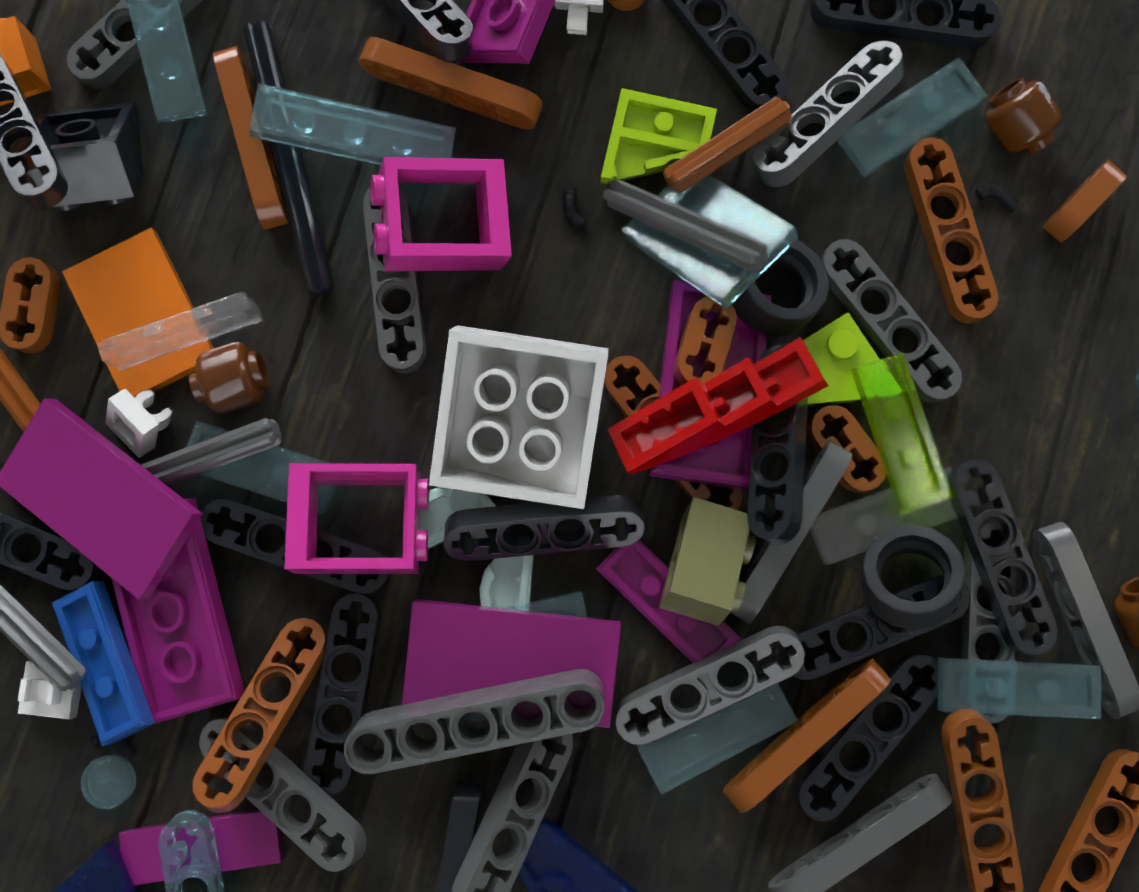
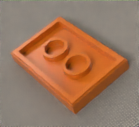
M149 228L62 271L119 392L126 389L134 398L142 391L151 389L155 392L195 372L197 357L204 351L214 349L158 233L153 228Z

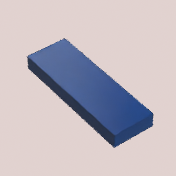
M92 581L52 602L68 651L86 668L87 674L80 681V685L101 745L114 744L154 724L153 716L104 581Z

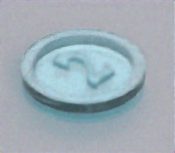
M106 755L93 760L85 768L81 777V791L84 798L92 806L100 809H111L123 804L132 795L136 784L133 767L129 762H126V759L117 755Z

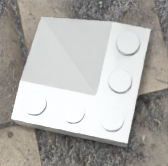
M459 325L450 329L429 485L584 509L608 359V348Z

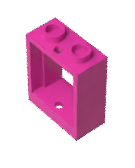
M384 157L378 175H371L372 206H380L381 224H374V252L376 255H383L384 271H501L512 256L504 159ZM398 183L475 184L480 244L402 243Z
M289 463L284 569L294 574H418L419 561H427L428 530H419L420 510L429 509V479H421V473L416 464ZM319 485L404 486L403 558H316Z

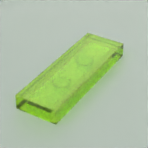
M904 353L852 369L851 372L899 513H908L953 498Z

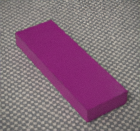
M640 540L632 545L616 547L596 568L692 663L741 641V638L724 621L717 626L659 608L669 568Z
M260 810L133 828L119 833L124 887L277 864L285 859L282 831Z

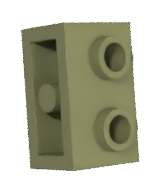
M696 497L692 498L681 518L659 608L717 626L721 624L731 611L736 613L739 610L746 585L745 582L739 581L742 564L747 565L749 563L756 542V536L749 534L750 527L748 526L747 513Z

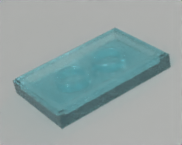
M711 175L682 194H676L667 185L657 196L765 242L770 255L761 270L756 272L749 271L634 218L622 229L629 242L725 309L798 239L793 225Z

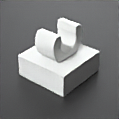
M555 0L554 4L556 9L568 10V34L587 35L588 12L603 13L604 0Z
M123 389L108 399L105 424L140 458L155 448L158 431L165 429L169 425L172 411L166 408L158 414H150L145 408L153 404L155 393L151 389L140 392L135 398L126 389Z
M26 661L24 678L20 682L17 700L19 701L18 713L61 719L76 718L81 685L79 684L73 690L61 691L31 661Z

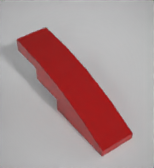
M799 337L756 363L747 357L705 383H702L695 377L608 428V432L627 473L632 475L729 437L787 409L829 385L805 342Z

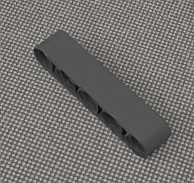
M574 669L374 710L364 714L348 735L344 744V757L348 765L355 771L362 774H376L583 732L594 728L602 719L604 714V685L601 678L594 672L587 669ZM584 690L589 692L595 701L589 707L576 708L568 702L566 697L573 691ZM522 701H531L536 703L543 713L534 719H526L516 712L515 705ZM469 712H479L488 719L490 725L484 729L471 728L466 724L463 715ZM415 723L429 724L435 729L437 737L431 740L419 738L414 733L412 725ZM372 733L377 735L382 740L384 749L373 750L368 748L362 740V734Z

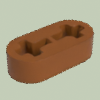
M1108 159L1081 184L1042 227L1059 243H1062L1122 184L1127 175Z
M33 257L22 258L9 268L5 280L0 310V338L8 347L26 354L38 353L44 350L50 343L54 331L61 288L58 273L43 261ZM36 274L42 277L41 285H33L31 290L25 287L26 279H34ZM28 322L35 325L34 333H27L24 338L17 335L18 326L24 327Z
M710 295L703 297L695 304L687 319L673 371L675 379L680 386L695 378L692 375L693 367L686 363H692L699 350L707 351L703 367L710 370L705 371L701 378H698L702 383L723 371L736 327L737 315L732 304L721 296ZM709 311L717 313V322L723 324L718 325L711 338L704 336L707 321L701 318L705 317Z
M838 405L827 406L817 411L809 419L807 425V437L817 453L820 452L829 440L841 446L835 437L832 436L825 439L820 433L825 427V423L822 420L823 417L828 422H833L837 419L842 425V428L837 433L845 444L844 449L850 451L858 462L868 460L872 465V468L867 472L868 477L871 479L869 482L864 477L855 480L850 473L856 467L851 459L839 480L840 484L854 493H865L879 487L886 477L887 463L854 416L846 408Z

